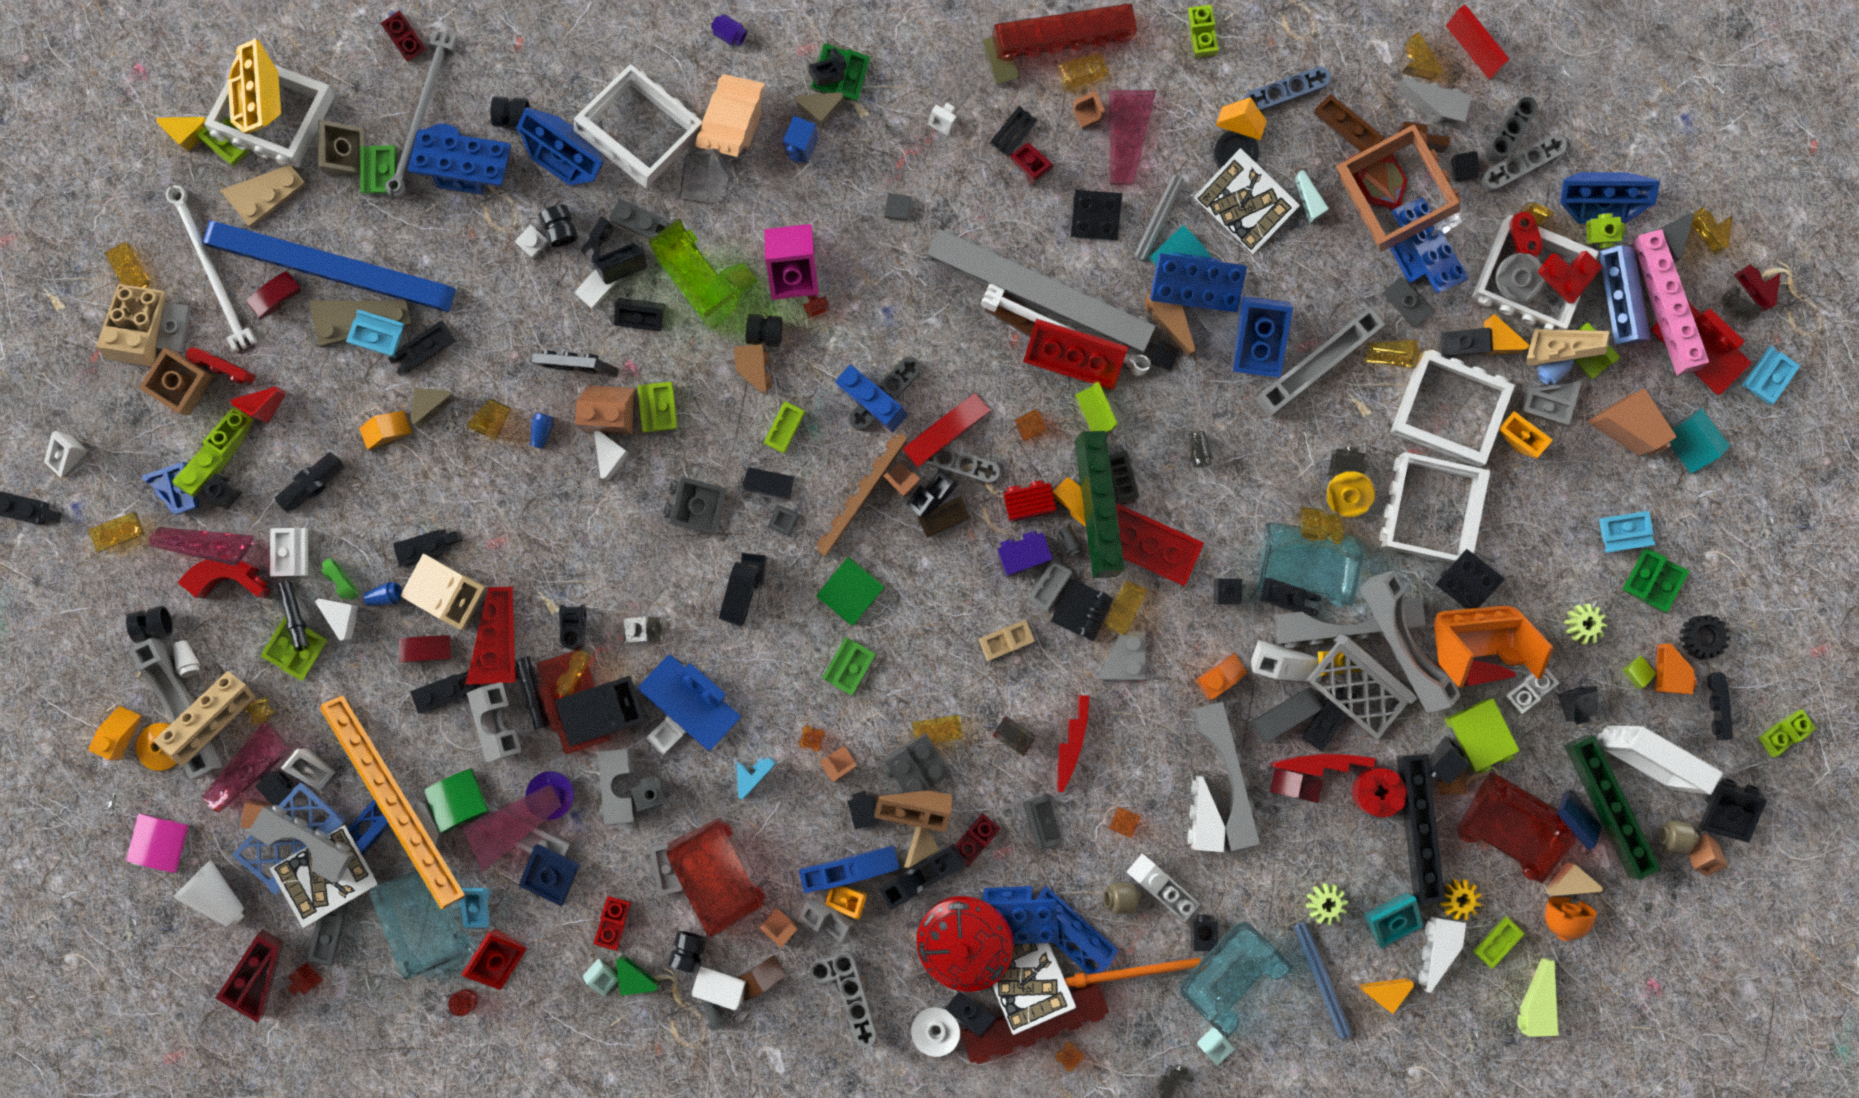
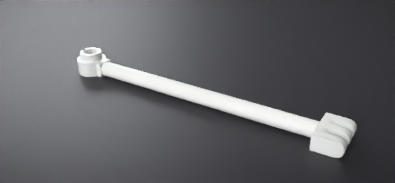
M173 185L176 192L182 194L181 198L176 200L177 193L170 187L166 191V198L179 211L234 333L226 338L233 352H239L238 341L241 347L245 349L248 347L245 338H248L251 345L256 344L257 340L252 329L246 328L243 330L188 210L186 203L188 199L187 192L182 187Z
M994 284L988 285L984 298L981 301L982 307L993 312L1000 306L1033 322L1037 318L1069 328L1002 297L1005 289ZM1126 354L1123 361L1136 376L1145 375L1151 366L1150 360L1144 355L1135 356L1132 354L1131 356Z

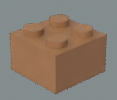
M164 347L138 388L175 412L190 416L215 375L198 364L189 361L187 357L176 350Z

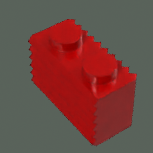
M1044 480L1031 482V487L1021 489V485L1008 487L1007 492L1003 493L1008 522L1055 513L1056 506L1051 484H1045Z

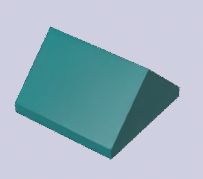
M1702 408L1672 428L1676 438L1670 441V447L1690 474L1720 458L1730 447Z
M1404 893L1363 914L1380 949L1423 928L1417 900L1408 893Z

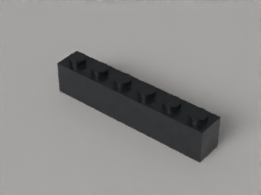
M1428 754L1396 756L1398 774L1406 787L1403 815L1413 896L1416 898L1417 903L1420 904L1446 902Z

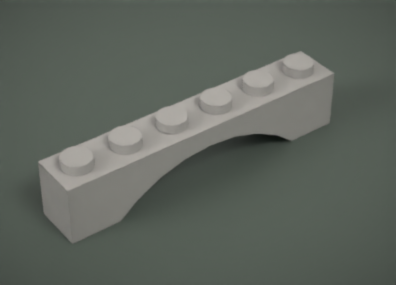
M1370 306L1308 357L1260 393L1254 400L1267 416L1271 417L1386 324Z
M1393 570L1370 577L1360 590L1364 599L1369 604L1375 620L1383 630L1386 640L1391 645L1397 661L1405 671L1408 681L1412 684L1419 702L1427 713L1451 708L1461 694L1449 675L1431 662L1412 639L1404 616L1405 589L1396 572Z
M1422 597L1404 599V616L1410 633L1419 632L1418 627L1426 626ZM1304 612L1274 615L1277 643H1285V648L1300 646L1299 641L1307 640L1309 645L1322 644L1324 638H1332L1333 642H1335L1334 640L1339 634L1346 637L1356 635V639L1371 638V633L1380 632V637L1385 636L1374 617L1355 625H1334L1314 619Z
M149 638L129 648V651L138 670L161 701L172 724L193 703L180 675L176 673L175 665L163 639ZM211 741L184 765L190 780L202 779L223 768Z
M1223 702L1192 708L1197 732L1216 748L1224 761L1229 775L1230 803L1223 822L1227 848L1230 851L1259 845V838L1262 837L1259 824L1254 823L1252 814H1256L1252 799L1248 800L1246 791L1249 790V783L1247 777H1242L1240 767H1243V760L1240 752L1236 753L1234 743H1237V737L1234 729L1229 727L1228 720L1231 719L1230 710L1227 705L1224 706Z

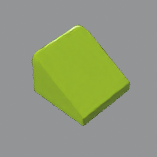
M1639 655L1622 669L1637 689H1643L1656 675L1642 655Z

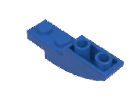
M891 845L801 868L798 871L805 894L889 873L900 869L895 846Z

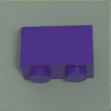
M1036 530L1024 534V539L1015 542L1014 538L1000 543L1001 547L997 548V552L1006 577L1052 561L1043 532L1037 534Z

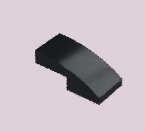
M939 469L926 488L920 485L906 504L923 518L936 509L954 491L958 483L946 472Z

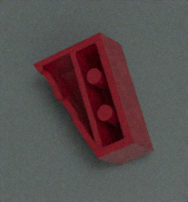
M262 929L256 935L215 999L259 1023L265 1015L284 941Z

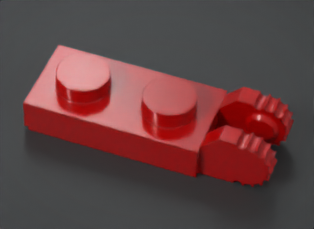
M190 347L185 353V357L189 361L203 366L209 365L207 369L220 375L222 372L230 375L228 379L236 383L243 384L244 381L253 383L256 374L202 349Z

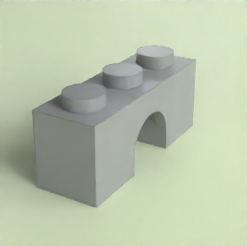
M503 683L480 687L468 692L469 703L486 763L521 753L516 730H507L502 723V709L509 706Z
M631 748L599 751L598 757H595L596 771H600V781H597L598 795H602V805H599L600 819H604V825L637 821L636 805L633 796L623 797L615 789V781L619 775L633 772Z

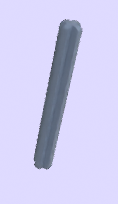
M1300 922L1294 926L1296 934L1337 1034L1341 1039L1347 1038L1352 1035L1350 1026L1309 926L1306 922Z

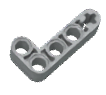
M840 951L816 959L809 970L811 979L817 983L837 979L856 1044L863 1048L871 1046L875 1042L877 1032L854 955L849 951ZM840 958H848L851 961V966L848 969L840 968L838 965ZM819 964L826 966L828 973L825 976H818L814 970L815 966ZM854 981L858 985V990L854 993L848 992L845 989L846 982ZM855 1005L863 1006L865 1009L864 1015L855 1016L852 1013V1007ZM864 1021L866 1032H871L869 1039L866 1040L864 1036H860L862 1033L861 1023Z

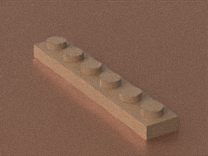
M899 433L897 437L892 436L885 446L888 449L883 457L878 455L871 466L874 468L869 476L865 474L859 482L858 487H860L858 493L856 495L851 494L845 502L844 506L847 508L842 515L838 513L830 525L833 528L828 535L824 533L817 542L819 546L817 551L827 557L907 443V437Z

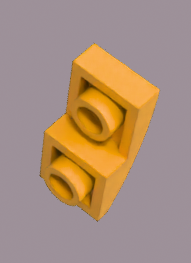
M1067 477L1052 491L1053 497L1070 510V515L1086 527L1081 487L1071 478Z

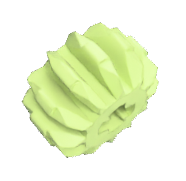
M1584 604L1583 607L1576 605L1574 606V611L1567 612L1571 620H1564L1563 623L1570 625V628L1565 632L1567 634L1573 633L1571 640L1578 641L1580 639V643L1585 645L1588 641L1596 643L1597 637L1604 636L1601 629L1607 628L1608 625L1602 623L1601 620L1605 619L1606 616L1605 614L1598 615L1599 607L1592 608L1590 604ZM1583 621L1588 622L1589 626H1583Z
M1322 883L1321 890L1314 886L1313 891L1316 894H1307V897L1312 902L1305 904L1306 908L1313 909L1310 911L1309 916L1312 918L1317 916L1316 922L1319 924L1325 920L1327 925H1332V917L1335 921L1340 922L1339 912L1345 915L1347 913L1345 909L1341 908V906L1348 904L1347 900L1341 899L1345 895L1344 891L1337 892V886L1334 884L1329 888L1326 883ZM1326 899L1331 901V905H1328L1327 909L1322 907V903H1326Z

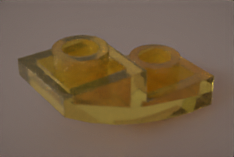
M1126 580L1104 626L1126 636L1148 590Z

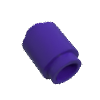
M722 14L720 17L716 16L711 25L713 35L731 46L736 45L740 47L748 30L744 29V25L725 14Z

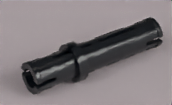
M283 581L284 587H282L280 582L277 584V589L287 620L286 629L291 634L294 651H303L302 646L307 650L310 648L305 632L307 626L301 618L293 584L291 581Z
M530 656L516 659L515 663L527 701L525 706L527 710L529 709L534 730L547 727L549 723L543 706L545 702L544 699H541Z

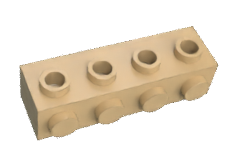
M227 671L170 726L161 732L154 742L166 755L183 767L255 698V695L242 681Z

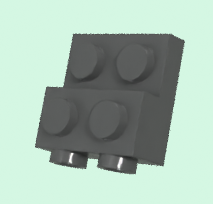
M682 476L677 477L676 481H671L669 487V494L672 495L671 502L665 505L663 517L667 518L666 523L715 535L727 488Z
M927 732L885 756L886 765L883 766L890 779L895 777L899 783L896 786L899 794L931 790V786L951 775V770Z

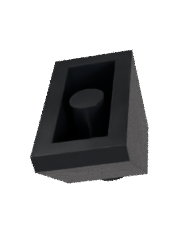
M1596 686L1577 687L1557 694L1566 721H1575L1577 725L1590 721V716L1597 715L1598 690Z
M1447 736L1441 740L1429 760L1430 774L1437 781L1441 782L1444 780L1448 785L1470 765L1464 752Z

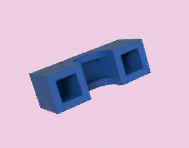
M851 364L835 381L844 394L856 404L862 405L891 433L908 416L900 404Z

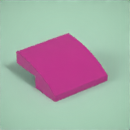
M138 813L126 861L149 868L177 873L189 825L171 819H161L152 815Z

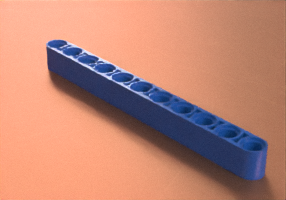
M211 220L208 223L202 242L204 245L444 312H450L456 292L455 288L442 283Z

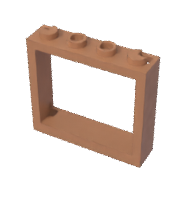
M1415 124L1336 166L1341 182L1380 252L1460 212V202L1462 199L1459 196L1458 190L1456 188L1452 190L1449 182L1451 180L1447 171L1439 168L1437 163L1440 161L1434 149L1429 150L1426 145L1428 139L1425 133L1423 134L1422 130L1419 132ZM1413 143L1447 204L1385 235L1352 175Z

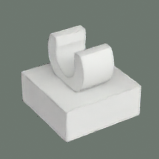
M946 103L943 108L935 105L931 111L928 125L948 136L956 119V116L952 114L955 107L949 103Z

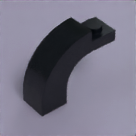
M953 843L900 873L878 890L890 910L909 901L933 883L963 868L966 863Z

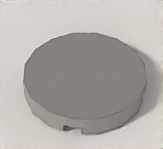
M1517 253L1508 256L1501 262L1496 272L1495 279L1498 290L1509 300L1526 301L1532 299L1540 292L1544 285V279L1537 273L1542 266L1541 262L1531 254Z

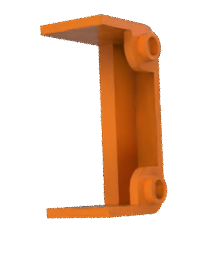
M1511 606L1441 611L1437 613L1434 621L1438 663L1459 688L1464 686L1473 659L1477 656L1498 654L1507 665L1516 666L1524 664L1537 679H1542L1554 649L1518 609Z

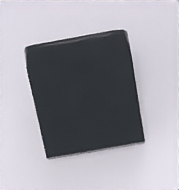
M1477 151L1456 154L1450 159L1455 182L1479 177Z
M1158 339L1150 362L1171 372L1180 349L1162 339Z

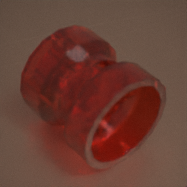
M469 988L457 991L448 1001L450 1012L456 1016L467 1015L477 1007L478 996L474 990Z

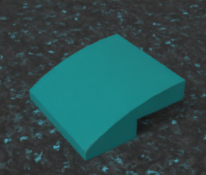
M1183 224L1149 257V260L1157 266L1159 254H1171V252L1205 257L1212 256Z

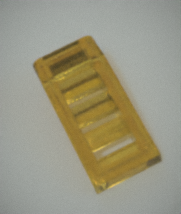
M1101 53L1057 65V72L1064 91L1109 75ZM1097 61L1100 69L1099 72L1095 71L1092 62ZM1088 64L1091 74H1087L1084 65ZM1080 67L1081 73L1083 75L1081 77L1078 76L1076 68ZM1067 71H1072L1073 79H1070Z
M1526 202L1520 212L1531 213L1539 227L1552 218L1555 213L1536 202Z
M1417 340L1370 343L1365 359L1366 362L1416 367L1420 352Z

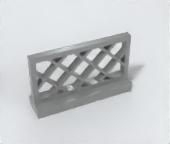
M1339 634L1334 640L1336 642L1334 647L1306 680L1378 740L1408 703L1413 704L1418 697L1350 638ZM1340 651L1345 655V666L1334 667L1333 658ZM1360 668L1362 670V680L1351 682V669ZM1346 670V682L1335 684L1334 671ZM1329 672L1330 684L1320 685L1315 680L1321 673ZM1368 684H1379L1380 695L1368 696ZM1363 685V697L1352 698L1351 686ZM1346 687L1347 699L1337 700L1335 688ZM1386 698H1395L1399 701L1393 710L1386 711ZM1380 699V712L1369 713V701ZM1364 701V714L1355 715L1352 703ZM1381 716V725L1374 731L1370 728V717Z

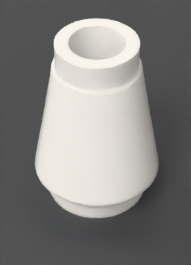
M184 640L174 643L173 651L176 673L181 678H188L200 672V663L188 642Z

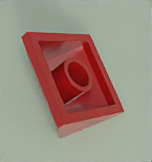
M496 928L488 932L461 975L501 990L527 948Z

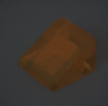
M1037 408L1014 420L1023 441L1046 432V427Z

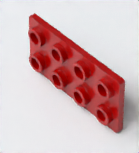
M1688 301L1709 363L1701 370L1694 371L1693 373L1718 396L1751 364V361L1738 349L1745 341L1711 308L1700 313ZM1657 321L1650 328V332L1666 346Z

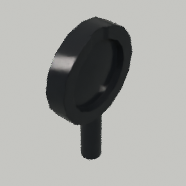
M1233 131L1224 133L1216 142L1213 151L1214 161L1218 168L1221 169L1240 148L1256 163L1259 156V146L1255 138Z

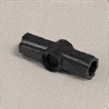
M329 452L312 467H307L296 474L293 479L294 482L274 498L278 505L286 513L290 514L308 498L311 499L319 495L326 488L325 484L345 469L338 457Z

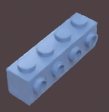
M1620 245L1599 251L1615 344L1631 345L1651 340L1634 247Z

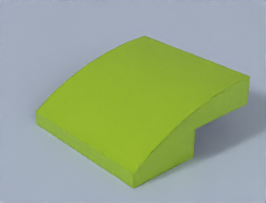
M284 616L260 657L303 681L328 639L307 626L305 632L310 648L305 650L304 646H302L303 651H294L291 634L286 629V616Z

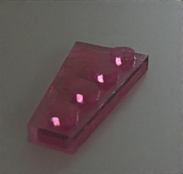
M1109 90L1110 185L1134 184L1156 90Z
M158 527L149 537V544L151 547L237 566L253 546L254 539L253 535Z
M264 721L204 793L202 798L211 810L220 813L288 755L292 749L274 727Z
M552 784L462 827L482 872L486 871L494 862L505 855L513 846L524 839L532 830L562 806Z

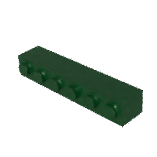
M1085 431L1074 442L1093 578L1117 577L1125 568L1106 432Z
M1584 735L1563 745L1628 877L1640 880L1661 870L1595 735Z

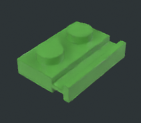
M395 145L360 146V192L363 195L388 194L385 185L396 174L397 147ZM397 183L391 186L392 191L397 188Z
M845 637L822 679L853 696L876 654Z

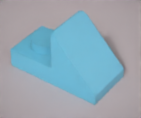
M768 757L766 760L761 758L752 767L755 770L754 773H751L740 761L737 762L738 797L741 800L777 764L771 757Z
M461 888L465 894L464 898L460 900L464 928H489L488 900L491 889Z

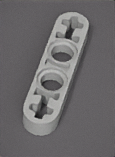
M1552 135L1490 168L1481 178L1482 187L1487 191H1496L1558 158L1566 150L1567 144L1565 139L1560 135ZM1552 144L1559 145L1557 149H1553L1547 154L1544 151ZM1530 152L1537 153L1540 157L1539 163H1531L1528 159V154ZM1509 163H1515L1519 166L1518 174L1514 175L1508 171ZM1502 172L1503 177L1495 183L1488 181L1490 177H1495Z
M947 447L940 452H947L950 455L951 459L948 464H939L936 454L933 456V462L926 461L924 463L987 484L994 483L1000 474L996 463ZM963 459L972 461L973 468L971 471L964 472L960 469L959 464ZM977 462L982 463L980 468L986 470L988 466L993 467L992 471L996 473L995 476L991 475L990 479L985 478L984 472L979 471L978 476L973 474L976 471Z

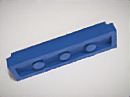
M374 799L347 828L350 834L355 830V835H351V837L355 838V844L362 857L390 826L384 814L376 817L375 806L377 803ZM363 820H371L372 826L364 835H360L359 824Z
M1045 885L1034 900H1056L1058 928L1061 930V934H1059V942L1054 944L1086 973L1093 974L1104 971L1111 964L1119 950ZM1069 942L1079 946L1080 951L1072 949L1069 946ZM1087 959H1093L1099 966L1095 969L1088 963Z

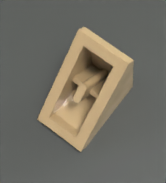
M1568 862L1546 887V894L1553 896L1603 892L1601 885L1577 865Z

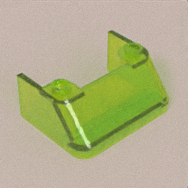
M678 219L650 239L648 243L658 263L710 331H713L740 304L739 298L741 295L733 285L729 287L727 284H724L698 250L695 244L698 241L697 237L690 229L686 231L682 221Z

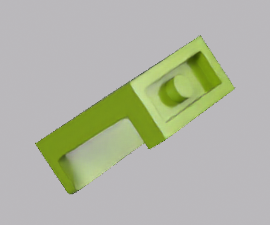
M1486 698L1444 719L1447 727L1453 729L1470 764L1468 768L1472 772L1485 773L1492 769V764L1498 761L1500 763L1508 762L1514 758L1513 754L1519 752L1493 698Z

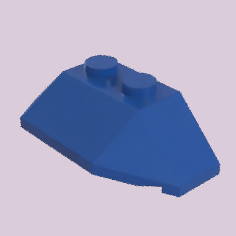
M525 108L516 129L521 134L530 158L568 185L595 181L604 163L601 152L574 131V127L560 117Z
M1579 172L1563 179L1559 203L1578 224H1586V221L1590 219H1598L1599 214L1613 213V217H1621V222L1625 224L1640 215L1648 207L1651 208L1656 205L1660 181L1628 172Z

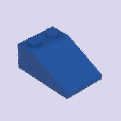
M1242 296L1238 317L1233 372L1281 378L1293 306L1290 302Z

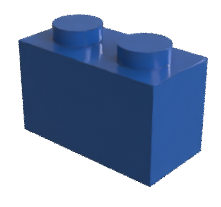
M793 116L783 140L788 159L798 164H801V162L809 163L819 139L816 124Z

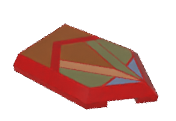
M1393 153L1352 175L1368 204L1389 208V210H1394L1401 206L1408 179Z

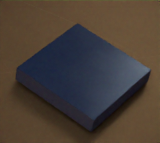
M1571 789L1566 791L1561 799L1557 814L1586 849L1591 850L1597 846L1602 826Z
M536 844L519 886L562 907L581 864Z

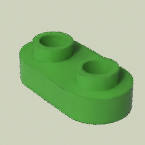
M332 557L322 563V573L329 581H334L337 585L336 592L343 600L349 599L352 601L360 595L353 582Z

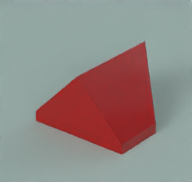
M275 386L231 399L230 402L233 406L251 417L269 424L285 396V391Z

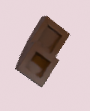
M1404 121L1398 128L1399 133L1415 124L1419 132L1422 130L1423 134L1425 133L1428 139L1426 145L1429 150L1434 149L1435 152L1443 153L1449 147L1450 137L1427 134V124Z

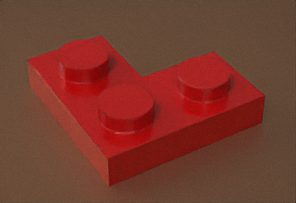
M1581 251L1570 266L1557 253H1554L1548 257L1537 273L1568 303H1574L1603 266L1588 251Z

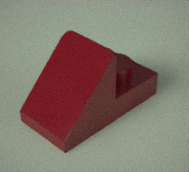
M1029 142L1010 155L1012 163L1024 172L1031 186L1046 176L1054 167Z
M1749 264L1733 274L1761 312L1776 305L1780 272L1764 281L1760 271Z
M1274 768L1269 792L1318 803L1323 779Z

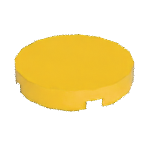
M1356 471L1344 472L1330 481L1326 489V498L1331 510L1334 512L1336 511L1344 517H1357L1366 513L1374 503L1375 488L1372 481L1366 475Z

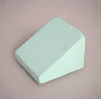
M597 959L583 975L586 985L602 996H605L618 981V975L600 959Z
M1215 1027L1197 1042L1199 1047L1217 1066L1235 1050Z

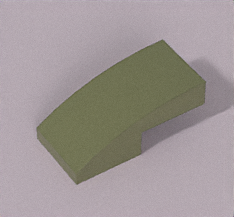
M1006 34L983 39L995 85L1018 79L1019 76Z

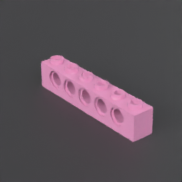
M1660 229L1639 235L1631 244V247H1634L1636 261L1676 375L1679 376L1701 370L1709 363L1663 231Z

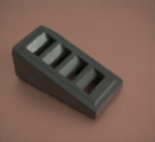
M1127 450L1109 455L1116 504L1139 498ZM1123 460L1122 465L1112 467L1111 463ZM1126 470V474L1114 477V472ZM1121 480H1129V483L1120 486L1116 484V482ZM1128 488L1132 490L1130 493L1119 495L1121 490Z

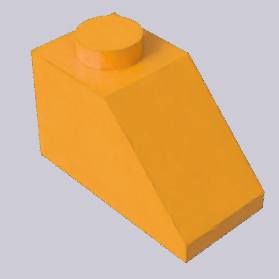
M118 706L98 727L88 751L108 760H121L143 715L123 706Z

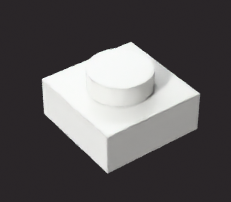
M532 225L514 241L532 259L548 245L547 239Z

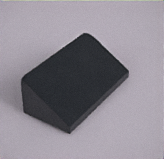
M635 243L592 260L595 269L606 285L647 268L645 254Z
M618 298L615 302L614 325L661 332L665 304Z
M748 467L742 489L743 491L790 500L795 477Z

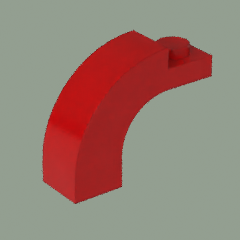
M214 557L203 560L192 566L177 582L195 598L205 599L218 583L227 579L238 581L259 598L266 599L271 593V590L266 587L267 582L260 576L255 575L259 570L258 567L249 562L229 557Z

